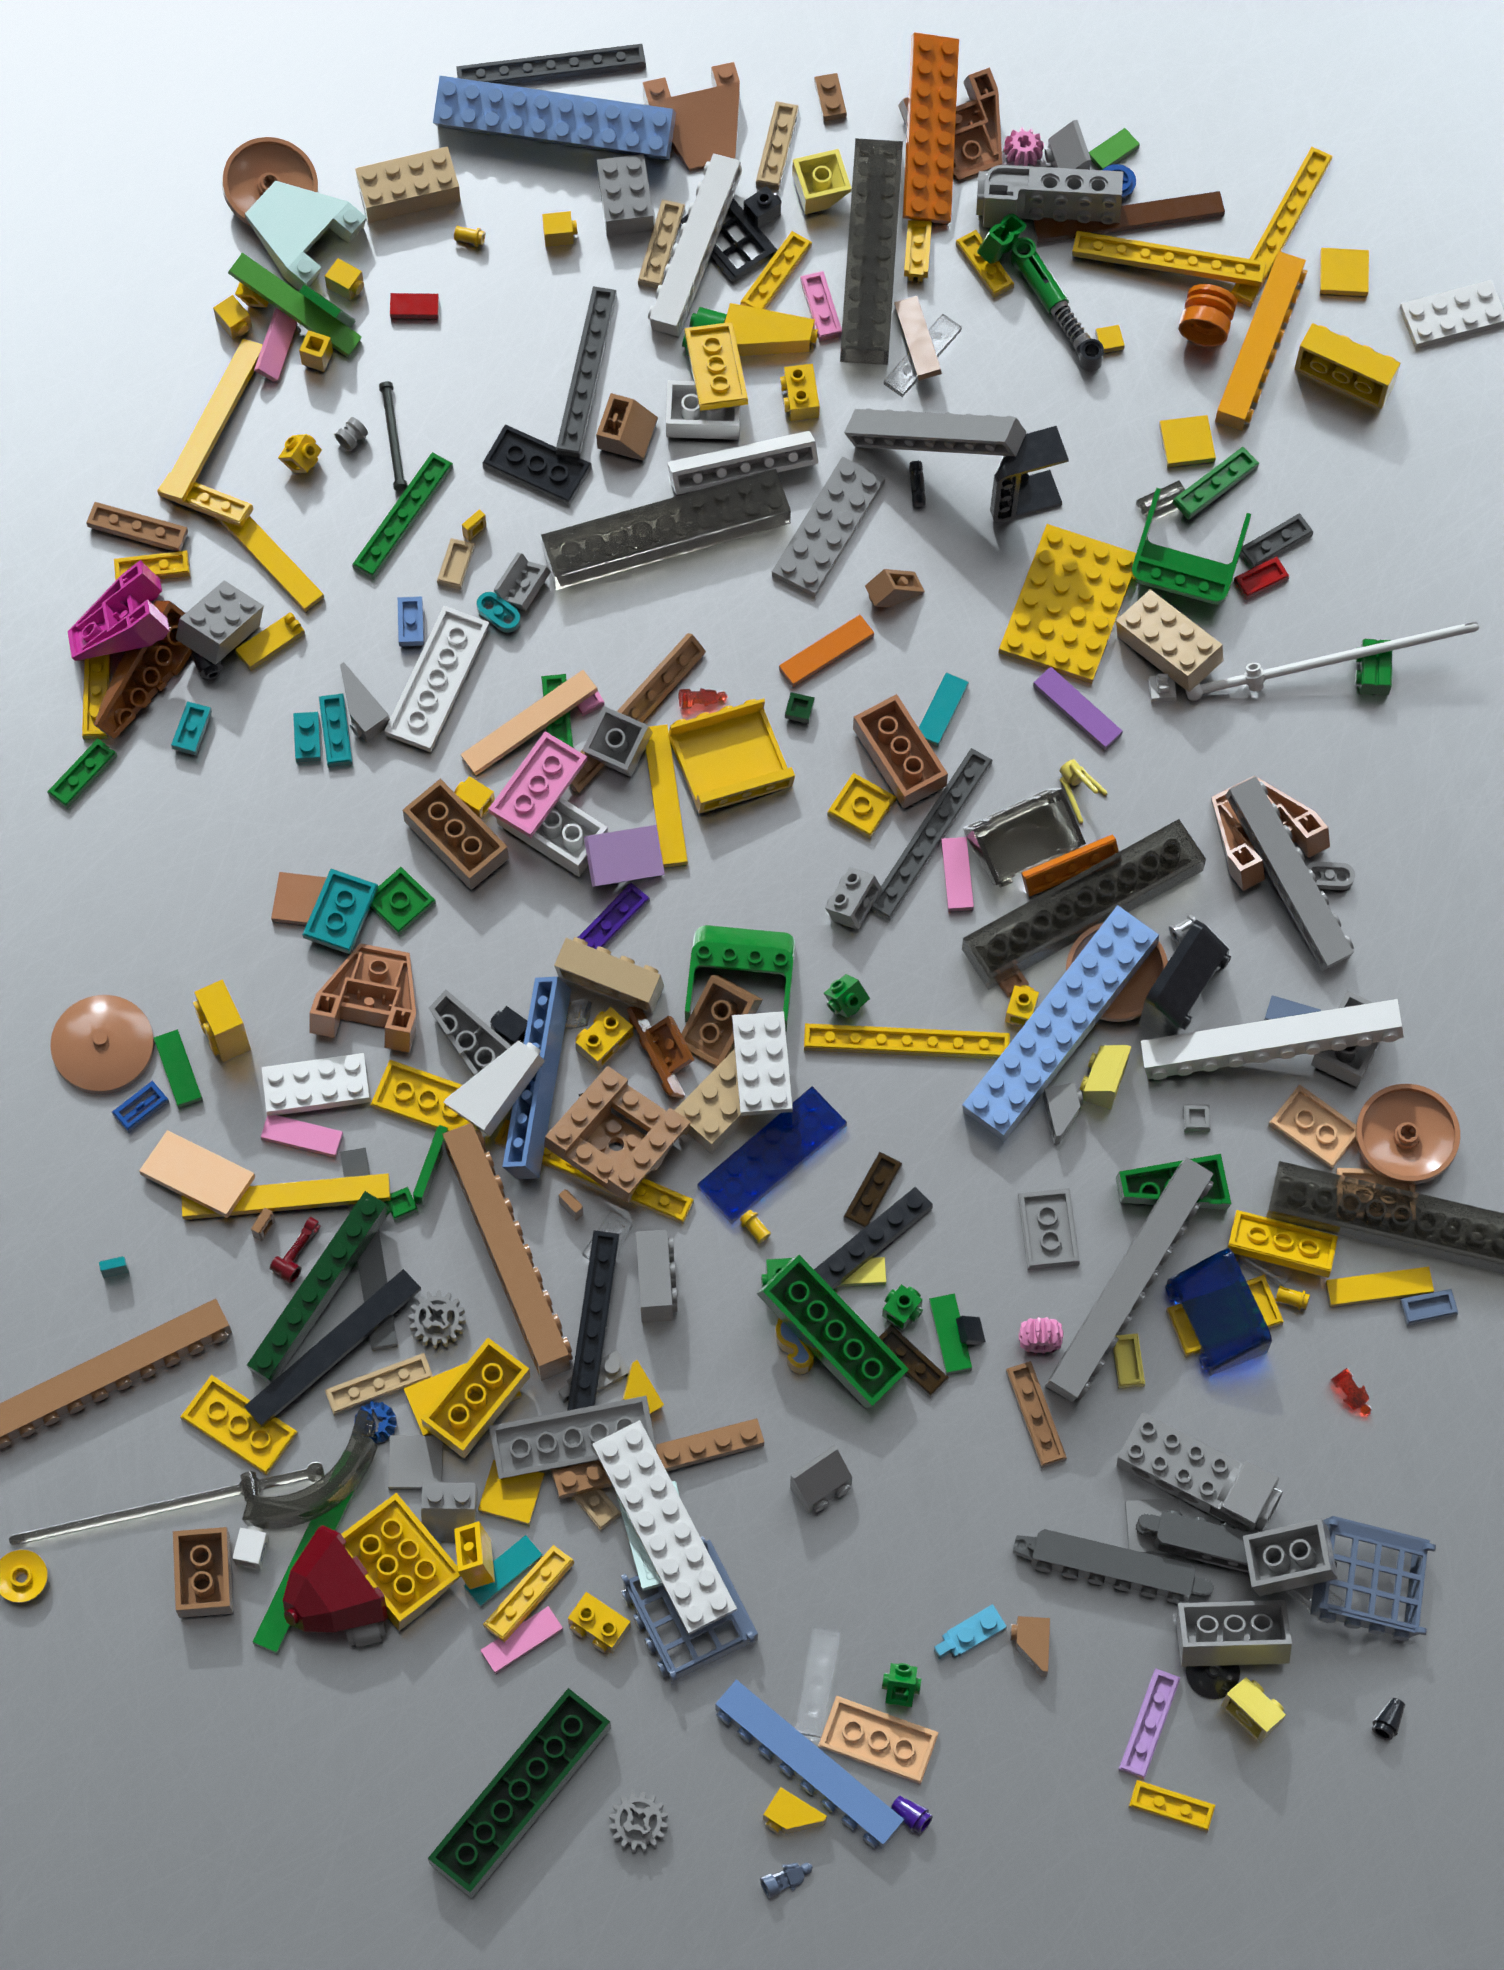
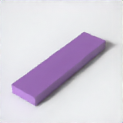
M1052 667L1034 681L1033 687L1104 750L1122 735L1123 731Z

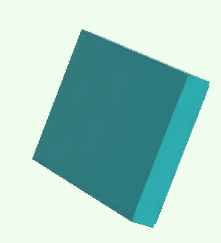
M330 869L302 934L303 938L351 954L378 890V884Z

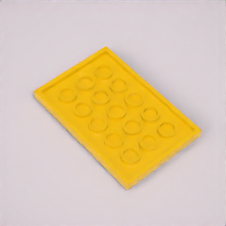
M1046 524L998 653L1045 669L1052 667L1057 673L1092 684L1131 582L1132 566L1136 553Z

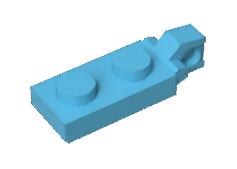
M992 1604L948 1630L947 1633L942 1635L944 1641L934 1647V1652L939 1659L951 1652L954 1657L962 1656L1007 1629V1626Z

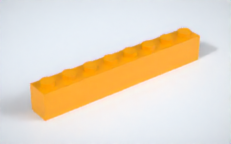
M1278 251L1219 404L1215 422L1243 431L1245 423L1250 424L1255 411L1251 407L1253 402L1258 404L1262 389H1259L1261 382L1266 383L1270 369H1267V365L1269 362H1274L1277 354V349H1274L1276 342L1281 344L1285 333L1282 326L1284 323L1288 324L1293 310L1289 309L1291 303L1296 304L1300 290L1297 289L1298 284H1304L1308 270L1304 269L1305 259Z

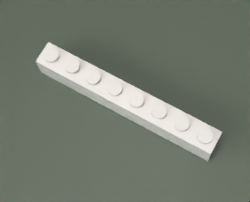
M713 153L710 162H706L704 167L705 176L696 188L697 197L695 202L690 203L688 220L682 224L680 229V241L678 244L675 243L673 247V259L671 264L666 265L664 282L658 286L656 291V303L654 306L651 305L648 312V319L650 320L652 330L680 336L742 175L740 160Z

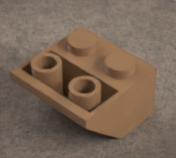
M610 393L596 434L597 449L644 461L658 417L636 400Z

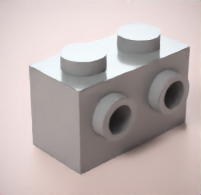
M849 867L845 875L841 877L834 894L828 899L825 909L834 922L859 929L882 887L875 875Z

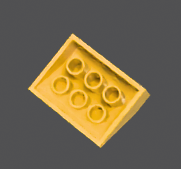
M397 1493L341 1534L347 1542L345 1548L352 1558L357 1556L367 1570L368 1574L365 1577L374 1588L379 1587L384 1594L388 1619L398 1631L420 1616L461 1577L455 1562Z

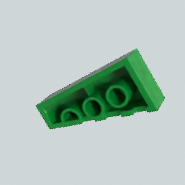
M1221 1154L1191 1159L1213 1173L1210 1181L1214 1182L1203 1199L1198 1198L1197 1203L1200 1204L1199 1208L1228 1210L1232 1203ZM1183 1160L1119 1171L1116 1176V1183L1120 1202L1155 1205Z

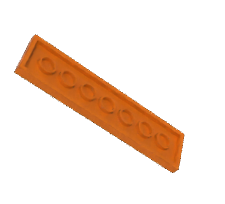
M917 32L911 35L903 218L932 221L941 224H949L951 222L959 39Z

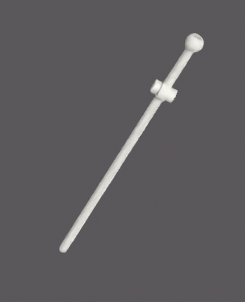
M1477 622L1466 623L1263 670L1259 663H1250L1246 666L1244 675L1201 685L1199 683L1190 692L1186 690V694L1189 700L1196 701L1205 693L1244 684L1249 686V690L1256 692L1264 688L1263 683L1266 679L1478 631L1479 624Z

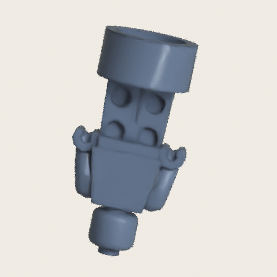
M798 1863L783 1864L782 1867L784 1869L780 1873L775 1875L768 1874L760 1878L764 1893L768 1898H772L780 1894V1891L790 1886L791 1890H794L796 1886H799L804 1881V1875L812 1872V1865L809 1863H804L801 1866Z

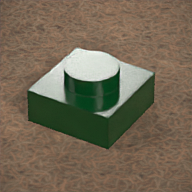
M790 692L785 718L809 724L815 697Z

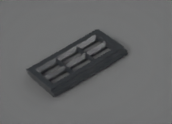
M732 198L728 213L733 218L723 223L720 231L722 230L733 245L722 251L715 243L710 257L728 279L734 282L771 259L777 252V248L736 200ZM688 214L681 219L682 224L687 222ZM735 221L747 234L738 242L726 229ZM749 239L762 251L753 259L740 246ZM736 248L748 261L739 268L726 256V254Z

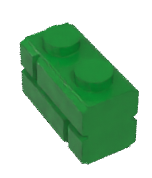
M1363 639L1361 647L1357 648L1384 643L1391 640ZM1392 651L1355 659V662H1360V670L1355 672V685H1359V693L1389 695L1392 687Z

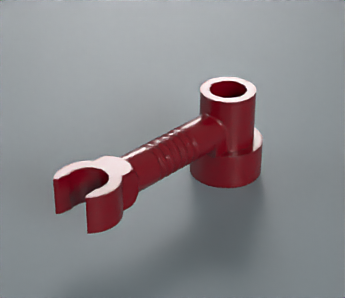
M313 1217L308 1218L301 1230V1234L284 1258L276 1256L270 1264V1270L279 1274L281 1279L290 1285L298 1279L302 1267L294 1263V1260L304 1245L317 1234L321 1227L318 1224L319 1221Z

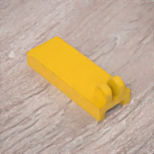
M908 220L904 276L908 277V281H913V277H918V282H923V278H928L932 221Z
M289 612L236 648V654L252 671L305 635V631L301 623Z

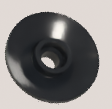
M1217 1665L1215 1667L1218 1668L1219 1673L1216 1675L1210 1673L1209 1668L1211 1666H1186L1188 1684L1196 1694L1206 1699L1216 1700L1224 1698L1238 1684L1240 1679L1239 1665Z

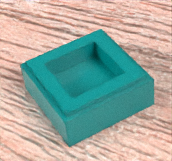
M123 1256L99 1262L100 1271L104 1279L129 1273L127 1261Z

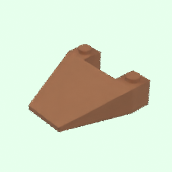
M734 62L711 67L712 88L671 97L665 77L642 82L645 105L675 110L676 119L671 148L689 172L703 169L706 162H710L713 153L733 159L736 157L740 79Z
M990 67L968 75L963 81L970 101L956 106L953 176L958 181L978 174L979 171H986L995 166L1002 165L999 92ZM908 97L902 99L898 105L906 127Z
M1257 777L1259 782L1262 781L1268 791L1267 797L1271 804L1274 803L1277 806L1282 824L1290 829L1292 842H1296L1308 858L1330 847L1328 826L1314 810ZM1227 789L1212 796L1211 799L1230 875L1244 891L1265 880L1263 860L1255 851L1225 796L1229 791Z
M360 943L316 993L309 1013V1033L335 1038L341 1019L384 1027V1048L410 1053L416 1034V1008L410 953Z

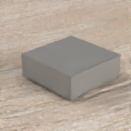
M1210 1105L1183 1106L1184 1132H1210Z

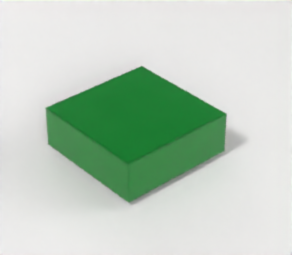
M408 1187L391 1193V1201H385L394 1222L418 1212Z

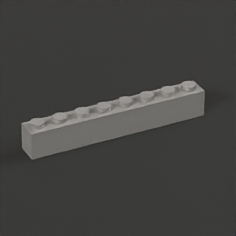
M867 408L854 410L844 433L855 447L1016 456L1027 432L1020 424V421L1013 416L962 415L949 412L943 414L929 411L924 413L909 410L893 411L890 409L873 410Z
M1255 776L1230 788L1225 796L1255 851L1263 860L1265 869L1323 972L1349 959L1354 953L1352 950L1354 949L1353 943L1349 936H1345L1342 932L1339 917L1335 913L1332 914L1328 906L1329 900L1323 891L1320 892L1317 887L1315 874L1311 869H1307L1301 849L1295 847L1292 842L1290 829L1282 824L1277 806L1274 803L1271 804L1267 797L1268 791L1262 781L1259 782Z

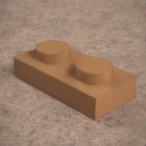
M838 74L815 76L814 84L823 122L846 118L847 112Z

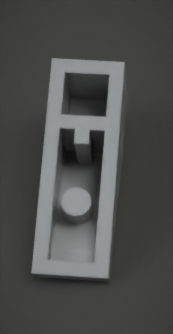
M343 662L340 664L352 723L350 728L357 737L362 736L368 742L385 730L390 720L389 714Z

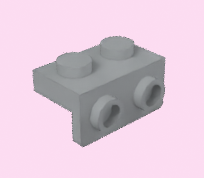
M518 552L498 581L494 592L514 608L526 611L551 571L547 566L529 562L523 553Z

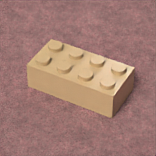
M448 146L355 168L357 184L368 223L461 201L459 184Z
M1151 589L1116 620L1117 637L1162 672L1168 674L1171 679L1188 692L1224 661L1223 644Z
M574 937L573 940L565 938L554 964L560 978L653 1014L664 988L662 977L658 974L659 971L656 968L644 965V968L634 964V960L626 956L614 957L611 955V951L599 946L597 949L589 947L586 941Z
M735 1049L674 1110L691 1121L688 1134L711 1154L750 1116H741Z

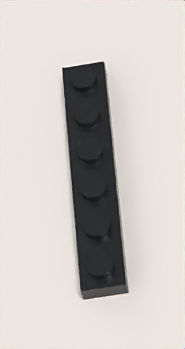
M914 1187L814 1270L834 1290L868 1260L873 1258L933 1209V1204Z

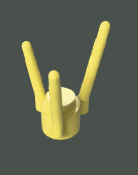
M1072 759L1060 768L1059 772L1063 777L1059 781L1066 790L1078 822L1082 824L1083 818L1069 784L1072 783L1073 786H1076L1083 781L1095 794L1099 790L1106 796L1108 792L1075 759Z

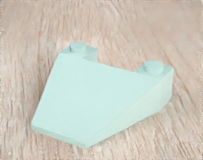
M275 181L245 213L246 219L283 277L299 291L303 285L310 287L319 276L321 266L305 253L325 231L330 228L349 244L364 228L367 216L349 201Z

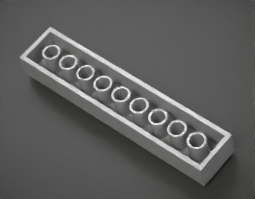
M1187 1157L1180 1163L1047 1381L1046 1387L1070 1402H1073L1076 1398L1081 1400L1092 1384L1088 1382L1090 1376L1095 1377L1105 1363L1101 1359L1104 1353L1108 1355L1113 1350L1119 1340L1115 1336L1118 1331L1122 1332L1127 1327L1132 1318V1315L1129 1314L1130 1310H1135L1141 1304L1146 1295L1143 1292L1144 1287L1149 1288L1160 1271L1156 1267L1158 1264L1162 1266L1167 1261L1173 1251L1169 1247L1172 1242L1176 1243L1181 1238L1187 1228L1183 1225L1184 1221L1187 1220L1189 1222L1200 1206L1197 1203L1198 1198L1203 1199L1214 1183L1210 1181L1213 1175L1212 1172Z

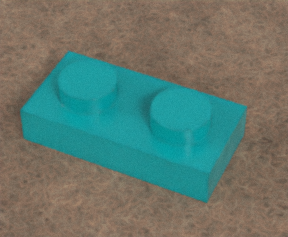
M187 701L171 744L172 749L192 755L197 754L212 713L211 707Z
M318 711L293 713L296 763L321 761Z

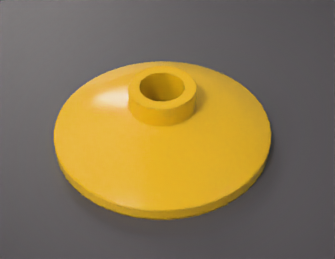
M21 1549L9 1552L0 1559V1595L3 1598L15 1603H24L33 1600L44 1590L48 1579V1571L39 1555L32 1551ZM20 1575H26L27 1579L25 1582L20 1583L17 1581Z

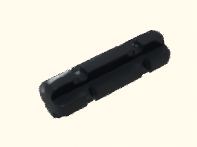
M919 460L911 461L909 463L913 506L923 507L926 504L923 464Z

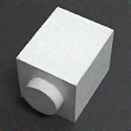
M248 1526V1529L240 1527L232 1558L235 1565L258 1570L262 1569L269 1541L267 1533L263 1532L262 1528L256 1526Z

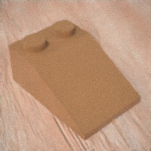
M720 975L711 976L681 1033L689 1050L718 1066L735 1048L732 1015L756 1014L763 999Z

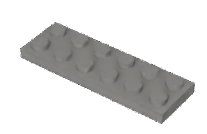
M842 456L773 568L772 576L815 597L885 483V477Z
M647 1396L489 1426L499 1479L599 1460L592 1444L639 1420L656 1449Z

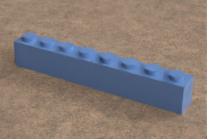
M558 976L538 977L534 981L524 1044L527 1045L530 1042L541 1050L539 1055L545 1062L518 1097L512 1108L502 1167L516 1179L540 1177L545 1136L548 1130L571 989Z
M737 1679L716 1702L715 1710L718 1711L716 1716L727 1725L731 1722L739 1729L737 1733L747 1742L752 1740L759 1746L757 1750L768 1760L774 1758L780 1763L778 1767L788 1777L794 1775L801 1781L799 1785L808 1794H817L822 1799L820 1803L832 1813L836 1810L842 1815V1822L852 1830L857 1828L864 1834L862 1838L873 1848L879 1846L883 1849L902 1827L904 1819Z

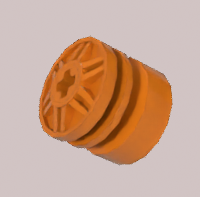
M1198 284L1191 287L1188 291L1184 306L1185 310L1182 312L1178 330L1181 335L1187 340L1203 346H1219L1227 341L1231 320H1233L1237 305L1235 296L1228 290L1212 284Z

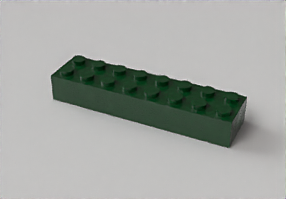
M568 1688L428 1857L429 1864L470 1898H473L609 1732L611 1722Z

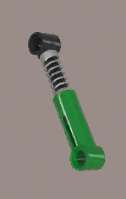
M1026 237L1018 238L1012 245V265L1021 271L1047 312L1057 317L1056 320L1060 322V327H1063V331L1067 333L1066 335L1070 338V342L1074 343L1073 346L1079 356L1078 363L1080 367L1088 372L1098 370L1103 360V344L1096 339H1091L1088 333L1084 332L1085 328L1081 327V323L1077 322L1078 318L1074 317V312L1070 311L1071 307H1069L1068 298L1036 252L1035 243ZM1087 354H1094L1095 356L1090 357Z

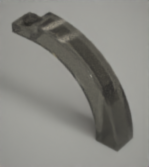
M358 1410L353 1431L343 1455L335 1466L314 1484L298 1492L283 1496L264 1497L249 1494L242 1517L244 1523L247 1526H256L262 1529L289 1528L314 1520L339 1505L358 1486L374 1459L378 1446L370 1438L374 1436L376 1430V1422L368 1411Z

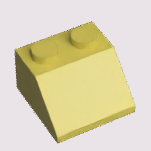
M839 149L793 159L792 176L804 214L826 210L851 192L852 188Z
M1104 1045L1099 1047L1097 1054L1092 1052L1088 1067L1092 1068L1089 1077L1084 1075L1079 1089L1084 1091V1101L1110 1110L1112 1109L1127 1067L1131 1046Z
M1245 1677L1226 1694L1221 1706L1262 1743L1284 1720L1286 1714L1283 1712V1706L1277 1700H1270L1263 1693L1264 1689L1257 1681H1250Z

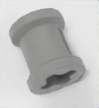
M1192 914L1188 915L1187 919L1178 925L1169 926L1170 935L1177 945L1181 943L1188 930H1184L1190 929L1196 920V917Z

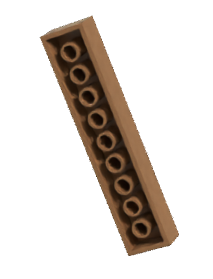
M471 1122L443 1133L446 1153L541 1381L570 1370V1360H573L570 1343L567 1337L562 1339V1325L558 1315H552L554 1312L551 1305L553 1304L548 1291H542L544 1290L543 1280L538 1267L532 1268L534 1263L528 1244L523 1245V1232L519 1222H513L515 1218L509 1198H505L504 1186L500 1176L495 1173L494 1162L490 1153H485V1141L480 1129L475 1130Z

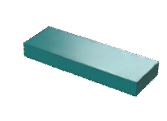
M947 672L919 726L927 742L937 747L969 684L968 681Z
M344 694L319 696L327 766L330 768L352 765Z
M525 1535L493 1561L495 1582L469 1589L465 1584L464 1589L481 1608L539 1561L543 1554Z

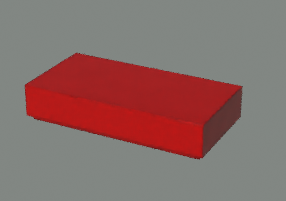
M390 293V318L438 319L439 294Z
M1278 557L1234 577V582L1245 600L1289 580V574Z

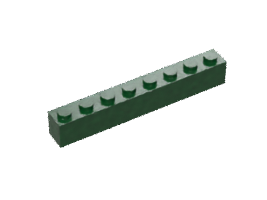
M364 1191L247 1363V1367L251 1372L268 1383H272L281 1374L389 1215L390 1210L386 1203Z

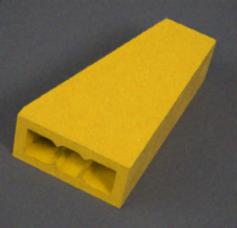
M734 303L729 304L725 323L733 322L739 356L810 352L811 343L816 344L818 329H815V319Z

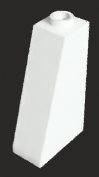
M518 1040L447 1097L444 1103L452 1111L468 1122H472L478 1129L491 1136L545 1062L539 1055L541 1050L530 1042L525 1045Z

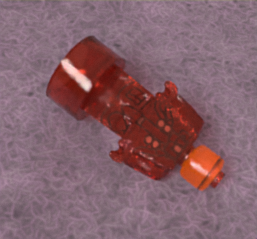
M700 688V691L679 689L678 693L680 709H688L698 703L708 706V704H714L718 701H725L728 697L725 691L717 693L716 690H705L704 688Z
M1347 1367L1330 1380L1336 1388L1340 1387L1347 1396L1346 1399H1343V1402L1353 1410L1360 1408V1412L1364 1416H1368L1372 1411L1371 1407L1365 1404L1370 1399L1364 1385L1362 1388H1358L1352 1379L1354 1375Z

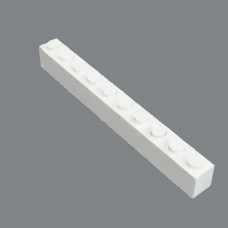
M1398 999L1142 1040L1141 1046L1147 1079L1161 1080L1167 1076L1177 1074L1185 1076L1196 1071H1215L1220 1067H1240L1245 1063L1251 1062L1265 1063L1270 1059L1276 1058L1290 1059L1295 1055H1315L1326 1050L1340 1051L1346 1047L1356 1045L1365 1047L1375 1042H1394L1404 1038Z

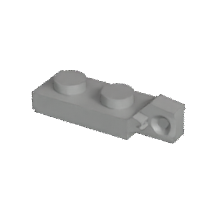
M618 1350L603 1357L601 1360L597 1393L628 1376L629 1368ZM572 1377L567 1379L568 1385L558 1390L563 1403L569 1401Z

